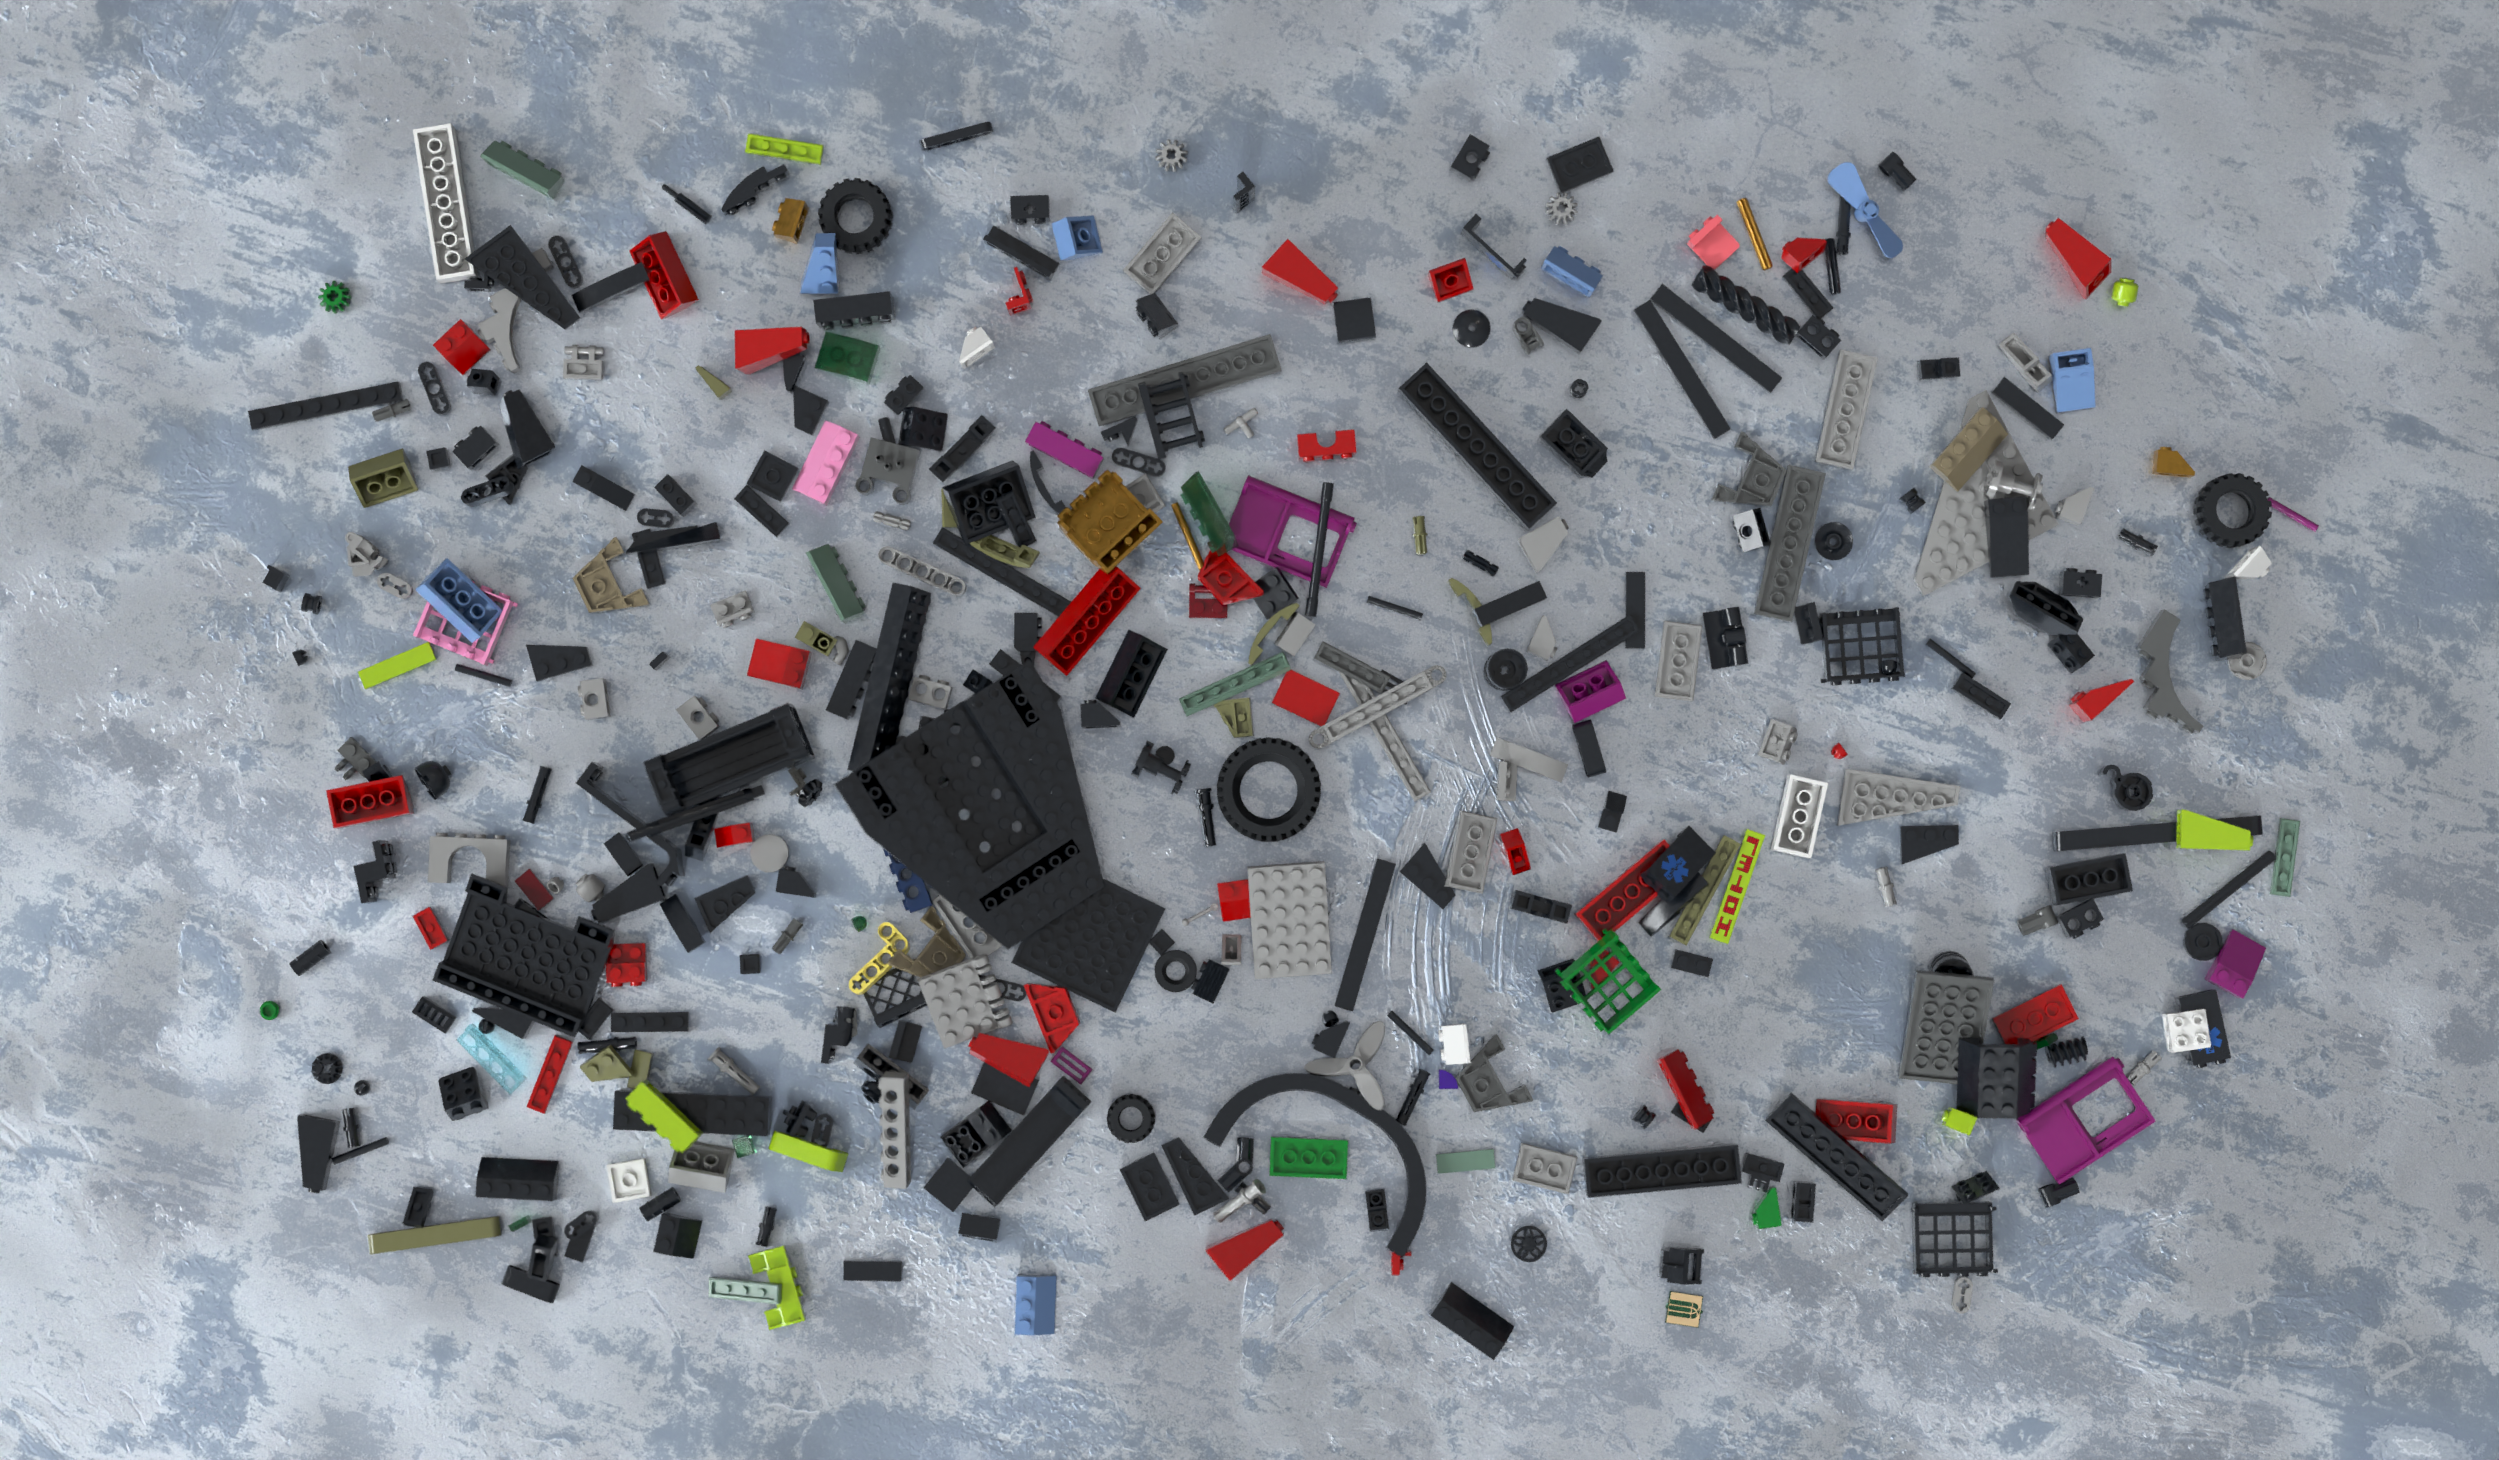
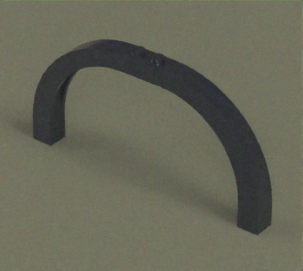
M1301 1073L1281 1074L1259 1080L1238 1092L1223 1106L1203 1137L1219 1148L1235 1122L1248 1108L1268 1096L1287 1091H1309L1327 1096L1379 1127L1398 1149L1407 1174L1408 1195L1405 1211L1396 1231L1386 1246L1391 1252L1401 1258L1404 1257L1419 1230L1424 1215L1426 1178L1424 1167L1414 1142L1405 1129L1383 1109H1374L1359 1095L1360 1091L1353 1087L1348 1089L1330 1079Z

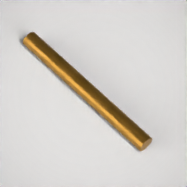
M1178 502L1174 503L1171 507L1200 571L1204 561Z

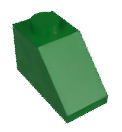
M1774 1186L1768 1188L1767 1193L1763 1195L1754 1207V1213L1751 1214L1752 1223L1758 1229L1782 1226L1777 1190Z

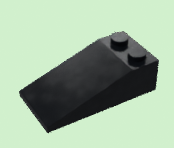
M2026 496L1988 499L1984 501L1990 578L2029 575Z

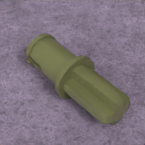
M1425 516L1412 517L1416 554L1424 555L1427 553L1426 536H1428V533L1425 532Z

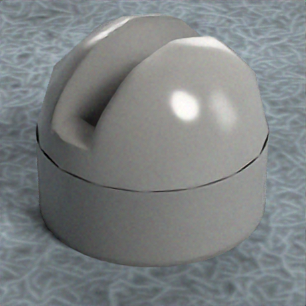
M553 877L547 882L548 890L554 894H558L564 887V882L559 877Z

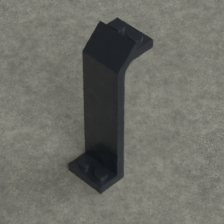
M591 762L576 784L634 828L638 829L645 826L647 823L593 783L594 780L597 782L601 778L604 767L597 762ZM660 833L651 837L646 836L669 855V864L656 883L661 887L672 886L678 878L676 874L685 876L681 849Z
M1063 1075L966 1182L995 1208L1092 1101Z

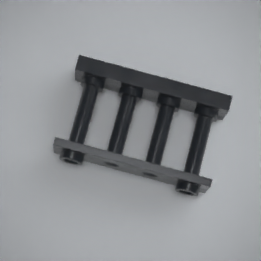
M1178 372L1180 379L1157 386H1146L1145 382L1138 383L1158 459L1166 458L1165 452H1168L1169 449L1197 442L1199 448H1202V442H1205L1203 431L1198 430L1188 394L1189 379L1182 372ZM1178 387L1183 388L1185 398L1160 405L1151 404L1150 397H1153V394ZM1187 405L1190 416L1163 424L1156 422L1155 416L1158 413ZM1192 423L1194 435L1169 442L1161 440L1160 434L1163 431Z

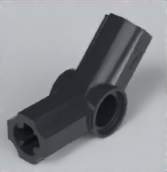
M1237 1137L1236 1164L1217 1180L1228 1193L1246 1176L1251 1174L1253 1170L1254 1138ZM1241 1162L1249 1163L1250 1169L1247 1172L1240 1171L1239 1164Z

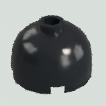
M427 761L415 767L422 785H425L428 789L427 792L434 800L448 791L450 787L448 776L451 773L446 765L441 766L438 762Z

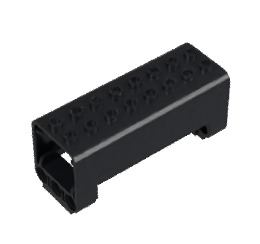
M786 703L741 724L667 754H661L644 761V766L663 813L666 816H670L815 759V756L794 705Z

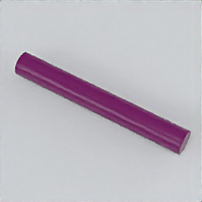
M2271 497L2267 498L2268 501H2271L2274 509L2314 532L2318 529L2319 525Z

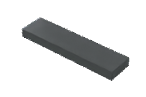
M1324 641L1314 659L1381 694L1390 679V676Z

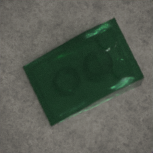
M825 332L815 369L870 385L881 348L879 345L863 340Z

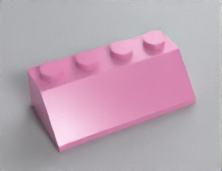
M825 420L792 489L827 506L860 438L859 435Z

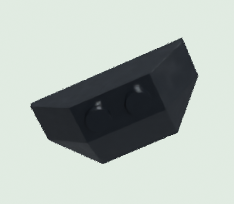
M2016 581L2009 597L2018 617L2050 635H2073L2078 633L2084 619L2078 614L2069 600L2037 582Z

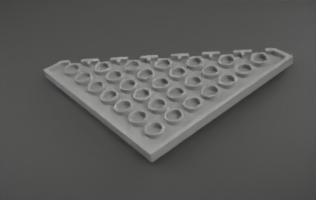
M1987 390L1968 399L1959 431L1980 408L1984 407L2000 422L2008 435L1958 492L1947 482L1943 481L1926 543L1914 577V581L1922 596L1989 562L1984 501L1988 500V498L1983 497L1984 487L1988 488L1986 479L1995 460L2003 462L2002 472L2015 476L2016 481L2031 485L2034 479ZM1996 491L1993 499L2025 497L2026 495L2012 491L2010 494ZM2042 493L2036 494L2034 510H2028V541L2059 525Z

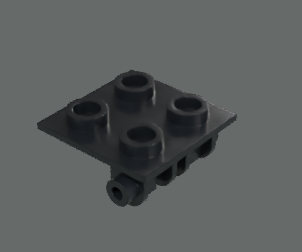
M1987 1171L1977 1173L1974 1177L1961 1180L1952 1186L1956 1192L1957 1200L1959 1202L1962 1201L1964 1204L2000 1189Z

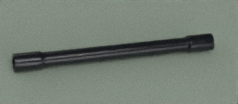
M1322 483L1321 506L1309 595L1305 610L1306 616L1316 617L1319 585L1334 483Z

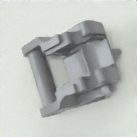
M354 532L346 534L345 540L349 543L347 546L348 566L352 567L353 576H369L375 569L379 570L387 564L388 559L378 556L380 554L378 552L379 549L370 541Z

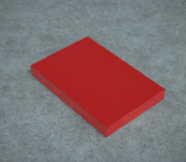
M1290 670L1286 672L1272 704L1316 725L1323 726L1326 724L1340 693Z

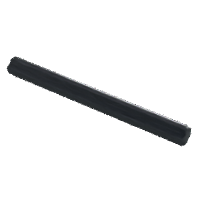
M2267 851L2184 917L2182 919L2183 925L2191 928L2275 861L2276 856L2274 853Z

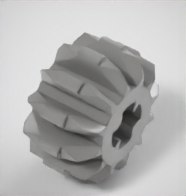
M1168 139L1167 146L1161 142L1160 146L1162 149H1156V153L1159 155L1155 159L1156 161H1161L1159 163L1160 168L1166 165V172L1169 171L1170 167H1172L1173 172H1176V166L1182 169L1183 165L1181 162H1187V158L1183 156H1186L1188 153L1186 150L1181 151L1184 148V144H1180L1177 147L1178 140H1175L1172 145L1170 139ZM1171 152L1172 154L1174 152L1175 159H1172V157L1168 159V153Z
M1559 192L1556 193V198L1553 196L1549 198L1552 203H1546V207L1550 208L1546 210V214H1552L1549 220L1552 221L1556 218L1557 225H1559L1560 220H1562L1564 225L1567 224V219L1573 221L1574 217L1572 215H1577L1578 212L1573 209L1578 204L1571 203L1574 197L1571 196L1567 199L1568 193L1566 192L1562 198ZM1559 205H1563L1562 207H1566L1564 213H1561V210H1557Z

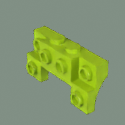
M785 1245L748 1255L753 1274L767 1271L770 1283L782 1284L781 1303L776 1304V1308L764 1311L769 1330L805 1321L806 1317L801 1303V1297L803 1296L802 1287L797 1285L796 1278H798L796 1267H792Z

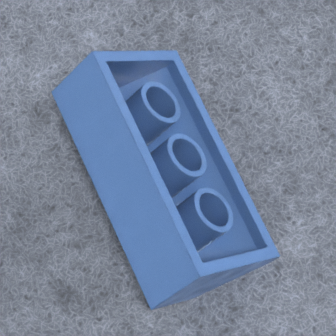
M448 558L441 562L415 589L471 643L479 639L503 611Z

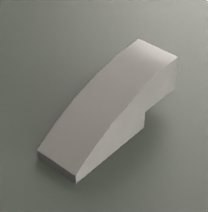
M2015 333L1999 344L2011 363L2037 393L2052 381L2051 373L2039 362V358Z

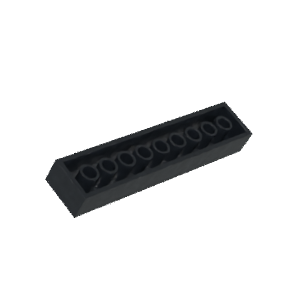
M1427 362L1398 388V392L1527 531L1557 504L1551 495Z
M892 583L847 770H856L896 742L900 721L904 714L905 700L908 697L909 684L913 677L914 663L917 660L918 646L921 642V634L926 622V613L931 602L930 592L908 585Z

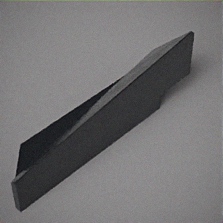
M717 522L701 527L695 525L640 533L626 551V555L720 541Z

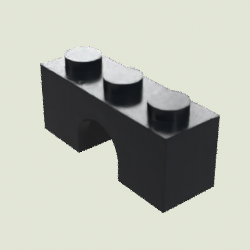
M1518 890L1514 891L1510 909L1565 924L1568 923L1572 908L1570 904Z

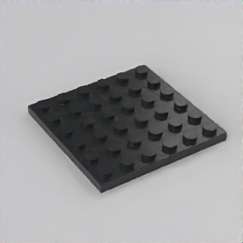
M1103 879L1105 887L1023 939L1011 963L1054 984L1067 987V990L1116 1013L1165 908Z

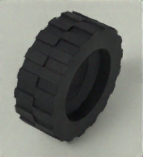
M1181 950L1165 952L1157 960L1154 970L1158 984L1170 992H1181L1188 989L1195 981L1197 975L1195 961L1189 954ZM1174 961L1182 963L1185 967L1184 977L1177 981L1171 980L1166 974L1167 966Z

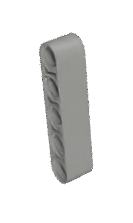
M886 546L881 548L878 553L880 561L885 565L949 594L962 596L966 592L967 587L962 579L894 548ZM886 551H891L893 554L889 561L883 559V553ZM909 559L910 566L905 569L901 568V560ZM924 566L928 572L925 576L921 577L917 571L920 567ZM939 574L945 576V581L942 584L935 583V577ZM954 583H962L963 587L960 592L952 590Z

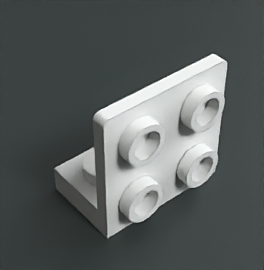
M2205 1009L2162 1014L2168 1052L2175 1053L2211 1047Z

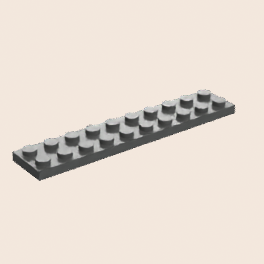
M1271 334L1094 387L1088 389L1098 426L1100 427L1146 413L1138 383L1145 382L1146 386L1150 385L1153 387L1180 379L1178 372H1182L1184 376H1188L1190 386L1187 387L1190 399L1278 373L1282 370ZM1178 387L1153 394L1150 400L1151 404L1160 405L1185 398L1183 388Z

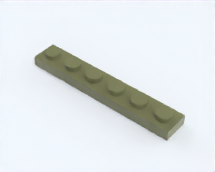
M1725 835L1722 836L1715 849L1716 854L1710 859L1702 874V877L1709 885L1684 907L1669 937L1687 946L1741 845L1740 843Z

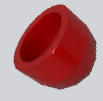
M1840 743L1834 745L1831 750V754L1834 755L1835 759H1842L1848 755Z

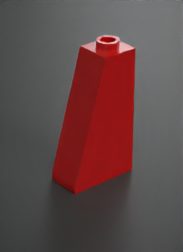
M979 1033L977 1038L973 1037L968 1045L970 1047L969 1054L1027 1087L1031 1086L1049 1054V1050L982 1033Z

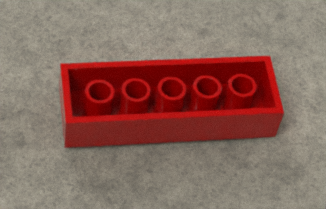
M1117 566L1108 574L1099 569L1033 648L1067 676L1141 588Z
M1665 839L1659 841L1574 913L1597 941L1605 936L1602 930L1606 929L1608 932L1610 930L1615 932L1658 896L1657 892L1651 886H1648L1640 875L1670 846Z

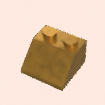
M785 198V201L780 203L778 209L780 216L778 221H774L772 227L775 237L798 244L809 211L805 201Z

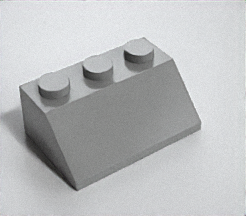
M695 1142L687 1151L677 1152L674 1150L669 1165L668 1183L725 1193L730 1178L734 1149Z

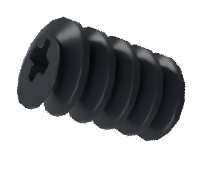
M2082 1036L2080 1040L2074 1038L2073 1043L2071 1040H2066L2065 1044L2061 1041L2058 1043V1046L2052 1043L2051 1048L2049 1046L2045 1047V1053L2048 1062L2056 1068L2057 1062L2064 1066V1060H2067L2070 1065L2072 1058L2078 1063L2080 1056L2086 1061L2088 1047L2085 1038Z

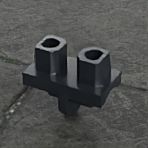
M803 1100L798 1108L792 1105L790 1111L784 1109L782 1113L787 1116L784 1123L788 1124L786 1132L793 1137L795 1135L805 1137L809 1128L802 1125L804 1118L813 1121L817 1112Z

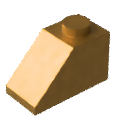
M2160 447V450L2154 451L2152 474L2188 478L2195 476V471L2178 451H2172L2171 447Z

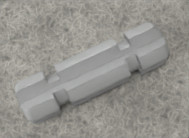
M878 511L875 512L873 517L875 522H883L885 525L896 528L901 527L904 530H909L911 525L910 520L904 518L902 520L900 517L889 514L883 515V513Z

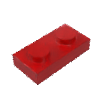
M431 907L413 915L430 950L449 941Z

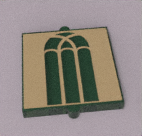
M1669 1291L1668 1305L1665 1306L1667 1308L1665 1323L1699 1328L1700 1315L1703 1313L1701 1310L1703 1296Z

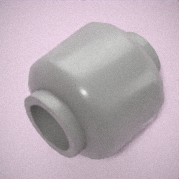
M585 874L576 883V892L586 902L593 900L597 902L604 895L602 891L605 885L594 874Z

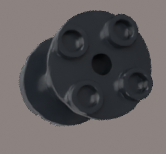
M1147 740L1131 775L1138 778L1142 770L1154 776L1159 773L1176 782L1171 795L1173 793L1178 794L1183 783L1180 779L1182 776L1186 777L1191 766L1188 763L1189 760L1186 761L1182 771H1179L1163 763V758L1151 753L1154 743Z

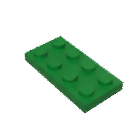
M1271 1137L1269 1176L1346 1179L1348 1140Z

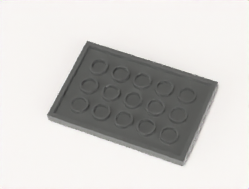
M1916 970L1898 1075L1899 1079L1957 1084L1959 1038H1978L1979 1044L1984 1043L1994 978Z

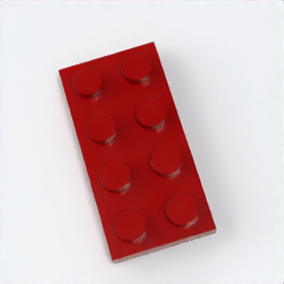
M2062 984L1992 1018L2004 1044H2018L2017 1038H2029L2033 1042L2079 1019Z

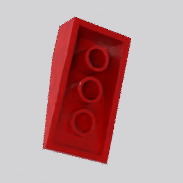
M1817 1099L1816 1114L1846 1140L1895 1143L1898 1104Z

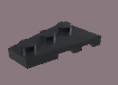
M526 645L537 682L593 666L588 647Z
M1424 843L1399 872L1441 909H1444L1454 898L1455 893L1451 887L1445 886L1446 878Z
M746 875L699 895L694 899L711 933L753 896L756 891L749 876Z

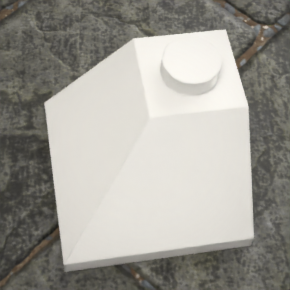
M974 327L967 332L968 336L965 337L959 359L963 369L995 348L992 340L982 327L978 329Z
M2258 546L2250 549L2227 573L2225 578H2262L2269 572L2270 569L2268 567L2272 563L2263 548Z

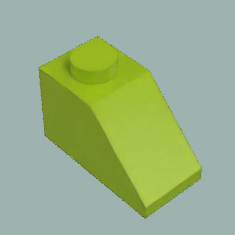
M1949 1107L1948 1110H1944L1941 1120L1943 1121L1942 1125L1970 1136L1977 1118Z

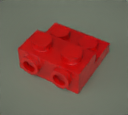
M646 943L613 944L606 964V983H611V987L623 986V982H630V986H642V982L647 981Z

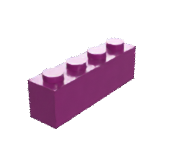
M1043 421L1034 423L1025 440L1027 445L1094 479L1104 460V457L1101 456L1102 452L1095 448H1091V450L1085 448V443L1082 441L1068 439V434L1061 430L1057 432L1051 430V425Z

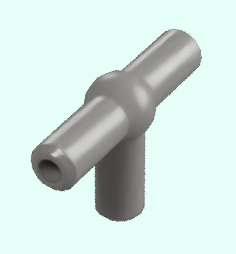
M1252 408L1244 415L1238 416L1235 421L1224 428L1225 433L1230 434L1238 427H1241L1245 435L1251 438L1254 436V433L1246 422L1256 416L1258 411Z

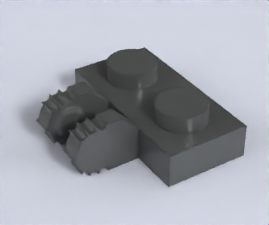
M350 737L337 750L344 759L335 766V770L337 772L341 771L349 762L353 767L344 774L343 779L346 781L356 771L364 777L362 771L377 763V761L353 737Z

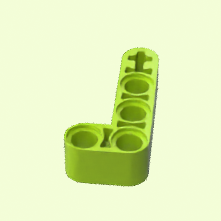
M776 1130L773 1132L768 1148L774 1152L834 1172H843L849 1154Z

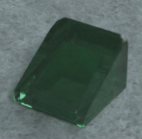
M751 1135L732 1140L737 1158L756 1153Z

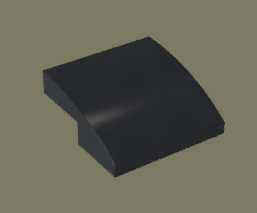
M1371 297L1333 302L1338 343L1376 338Z

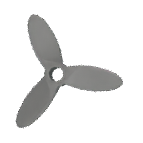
M1375 1022L1365 1031L1357 1043L1353 1056L1350 1058H1323L1310 1061L1304 1066L1305 1070L1310 1074L1318 1076H1353L1364 1099L1374 1109L1382 1110L1384 1108L1382 1091L1374 1076L1366 1069V1065L1376 1055L1385 1035L1383 1022ZM1355 1063H1360L1361 1066L1358 1069H1352Z

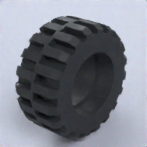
M848 178L844 179V182L840 184L838 182L833 184L834 187L825 192L826 196L821 199V207L818 208L819 224L823 233H835L837 249H842L845 253L851 254L856 252V254H862L863 251H873L872 248L875 246L879 247L882 244V240L887 239L889 229L892 228L893 212L886 195L877 185H873L868 180L862 181L860 178H854V180ZM853 199L866 201L873 210L871 225L860 233H849L838 222L840 208L846 202Z
M2229 473L2209 481L2204 488H2201L2199 497L2194 502L2196 508L2193 509V515L2197 516V519L2194 521L2196 526L2199 525L2201 528L2199 532L2202 535L2205 534L2209 542H2215L2220 547H2240L2255 541L2256 538L2264 533L2263 530L2269 525L2267 521L2272 516V512L2269 511L2272 503L2267 500L2266 496H2269L2267 490L2263 491L2261 489L2263 485L2260 482H2254L2253 477H2245L2241 473ZM2226 493L2238 494L2245 500L2248 506V519L2239 528H2229L2218 518L2217 502Z

